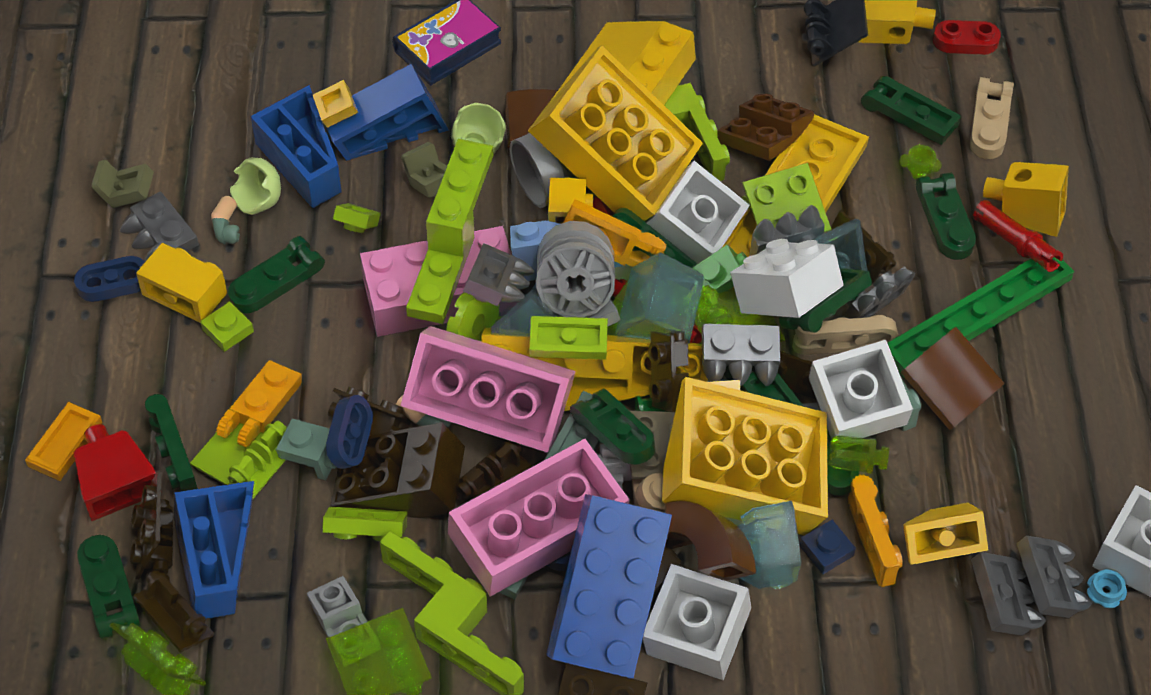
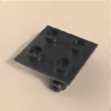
M807 0L804 4V12L808 16L805 19L806 34L809 39L807 41V48L811 51L812 65L814 67L868 36L865 0H835L828 5H824L820 0Z

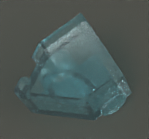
M792 501L752 508L740 516L742 524L738 525V527L742 530L751 546L756 566V574L741 577L740 579L758 589L766 587L779 589L796 582L801 566V556Z

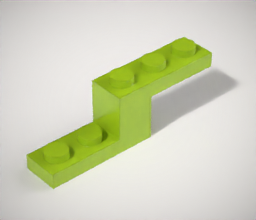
M691 83L678 85L664 106L703 142L697 154L704 169L719 181L725 180L726 165L730 163V156L726 145H721L717 138L715 122L712 119H708L705 113L704 100L701 95H696Z
M457 139L426 220L428 251L406 307L407 317L439 324L444 323L475 238L473 210L494 155L493 145Z
M389 531L380 541L382 562L434 595L414 619L416 639L499 694L522 695L524 692V673L520 666L508 657H498L489 651L488 646L480 638L469 635L487 613V594L484 588L477 581L471 578H466L465 580L454 573L450 565L443 559L438 557L433 559L423 553L412 539L408 537L400 538Z

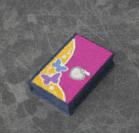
M455 0L393 36L392 43L395 53L408 65L412 64L416 72L431 86L500 45L499 32L501 27L471 0Z

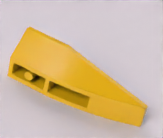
M484 328L481 342L530 357V330ZM607 335L606 360L532 357L576 371L564 411L570 410V406L577 402L582 391L593 395V393L605 388L618 401L635 398L638 395L640 397L650 395L649 386L652 381L651 361L648 354L651 339ZM688 343V366L676 367V372L689 373V378L708 382L702 366V344Z

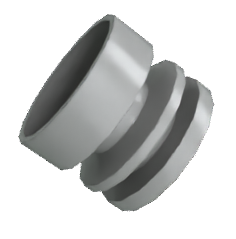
M530 133L511 141L510 156L515 174L528 198L539 208L549 205L550 178L570 177L578 179Z
M568 221L556 225L544 235L538 246L536 288L541 301L551 311L564 317L582 318L597 313L608 304L614 292V250L610 239L600 228L587 222Z

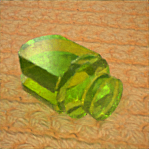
M835 436L830 440V450L832 452L829 453L828 464L831 467L866 472V474H872L874 465H878V469L887 470L889 447L881 446V450L876 449V439Z

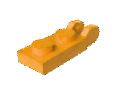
M574 199L563 222L582 221L600 228L610 239L614 250L615 262L623 266L627 264L646 273H653L657 267V262L653 257L646 255L642 251H632L634 246L651 252V254L662 255L667 245L659 237H655V235L649 232L641 233L642 230Z
M269 360L230 409L225 412L221 420H219L216 428L217 435L228 438L238 424L242 423L244 426L237 437V444L246 448L247 446L249 447L259 433L265 431L267 424L275 419L301 386L302 374Z
M859 474V476H855L852 479V492L849 493L848 504H850L851 513L878 586L894 585L898 570L902 567L901 552L896 544L892 545L888 535L889 523L887 516L883 511L879 512L875 499L878 489L874 485V481H872L869 475Z

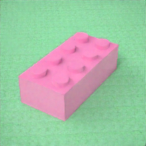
M503 226L474 231L475 238L443 324L448 322L450 316L455 317L459 309L454 307L455 302L463 293L483 243L511 255ZM427 241L360 253L363 281L377 337L440 325L435 322L407 317L406 312L408 301L428 251ZM500 301L499 313L520 309V301L511 303Z
M430 326L420 333L401 406L549 452L556 440L576 371Z
M583 439L450 511L448 535L491 597L571 552L585 494L629 504V498L587 440Z

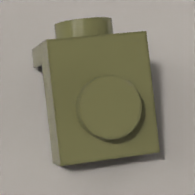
M427 142L402 154L401 159L410 186L430 198L436 197L447 165L439 161L434 144Z
M102 160L98 162L92 188L112 208L147 199L154 171L146 163L117 171L107 160Z

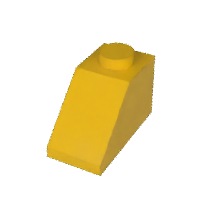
M969 502L930 509L903 524L908 562L911 565L988 550L983 511Z

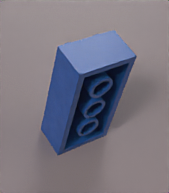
M585 494L546 653L548 657L556 661L634 678L672 518L671 514Z

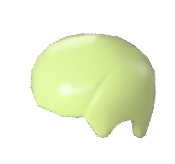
M473 103L466 105L459 110L451 130L453 145H456L457 139L493 145L494 154L501 146L506 124L501 113L488 104Z
M251 157L245 159L234 170V173L238 174L239 178L231 186L230 193L232 198L235 199L237 207L244 214L254 215L263 212L278 202L281 194L280 176L275 167L267 160Z

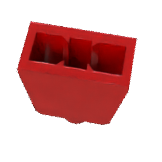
M97 424L89 427L84 432L87 444L76 448L74 457L82 498L91 521H95L141 502L143 488L145 485L151 484L156 472L127 431L121 430L109 435L105 425Z

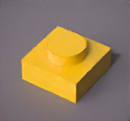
M344 80L313 94L321 120L327 128L358 113L350 89Z

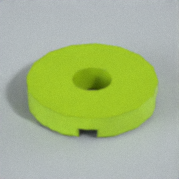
M463 292L455 302L454 307L459 309L455 317L450 316L448 319L446 331L481 342L484 328H496L500 306L489 302H481L472 295Z

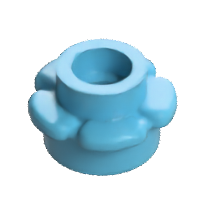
M1101 570L1093 574L1087 582L1089 598L1104 608H1115L1120 604V601L1126 598L1125 580L1116 571ZM1103 588L1108 589L1110 592L1105 593L1103 591Z

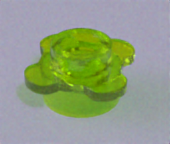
M916 145L909 150L908 155L904 154L900 157V165L907 167L914 179L925 177L931 172H938L942 166L940 160L936 159L935 151L926 145Z

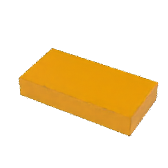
M68 402L25 459L27 466L61 481L75 462L74 451L76 448L87 444L84 432L93 425L102 424L101 416Z

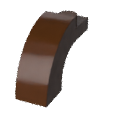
M689 501L665 503V513L672 515L665 545L675 549L694 544L698 556V571L724 581L756 574L753 551L746 536L736 524L697 503Z

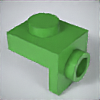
M725 245L691 268L704 295L710 301L715 300L734 287L730 272L744 264L743 260L747 258L743 252L737 254L729 245Z

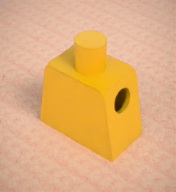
M865 0L868 36L861 39L859 43L907 44L910 42L913 26L933 29L936 10L917 7V0Z
M1014 162L1010 165L1005 180L987 177L983 198L1002 201V212L1025 228L1057 237L1066 212L1069 166Z

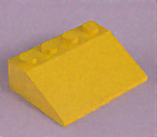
M665 21L607 22L554 97L596 49L602 45L665 105L696 60L694 32Z
M602 45L596 49L549 102L528 130L578 179H586V186L614 213L619 208H627L643 221L656 214L703 144L697 136Z
M685 377L681 383L663 466L662 502L689 501L697 503L723 517L800 535L810 533L828 518L827 412Z

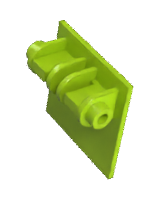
M808 163L742 183L746 195L741 198L750 205L748 209L752 211L757 225L763 219H768L775 228L780 218L786 212L792 213L798 221L802 212L809 205H813L818 209L820 218L825 225L824 232L832 230Z
M280 421L267 424L263 433L260 432L247 448L237 444V437L244 424L239 423L228 438H223L217 435L216 432L193 458L190 465L224 485L254 481V499L286 461L279 458L276 451L287 429Z

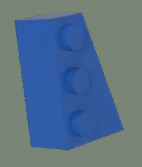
M412 64L395 71L386 78L352 95L358 113L327 128L333 143L346 161L388 149L387 143L406 138L408 142L418 140V134L437 129L438 133L449 131L434 99Z
M310 85L251 116L255 144L312 208L342 192L338 163L314 102Z
M254 481L174 492V523L190 602L196 613L202 614L205 619L235 614L252 509Z

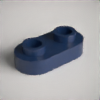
M126 256L82 267L74 277L78 295L86 301L96 302L141 291L136 272L145 261L136 256Z
M353 395L338 401L326 442V454L332 464L340 469L359 465L365 454L373 422V414L367 400L360 395Z

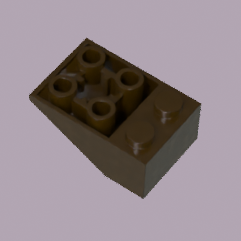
M443 422L371 435L368 438L362 462L349 468H338L330 507L406 511L407 517L426 518L449 514L450 511L455 509L458 492L456 486L459 485L465 446Z

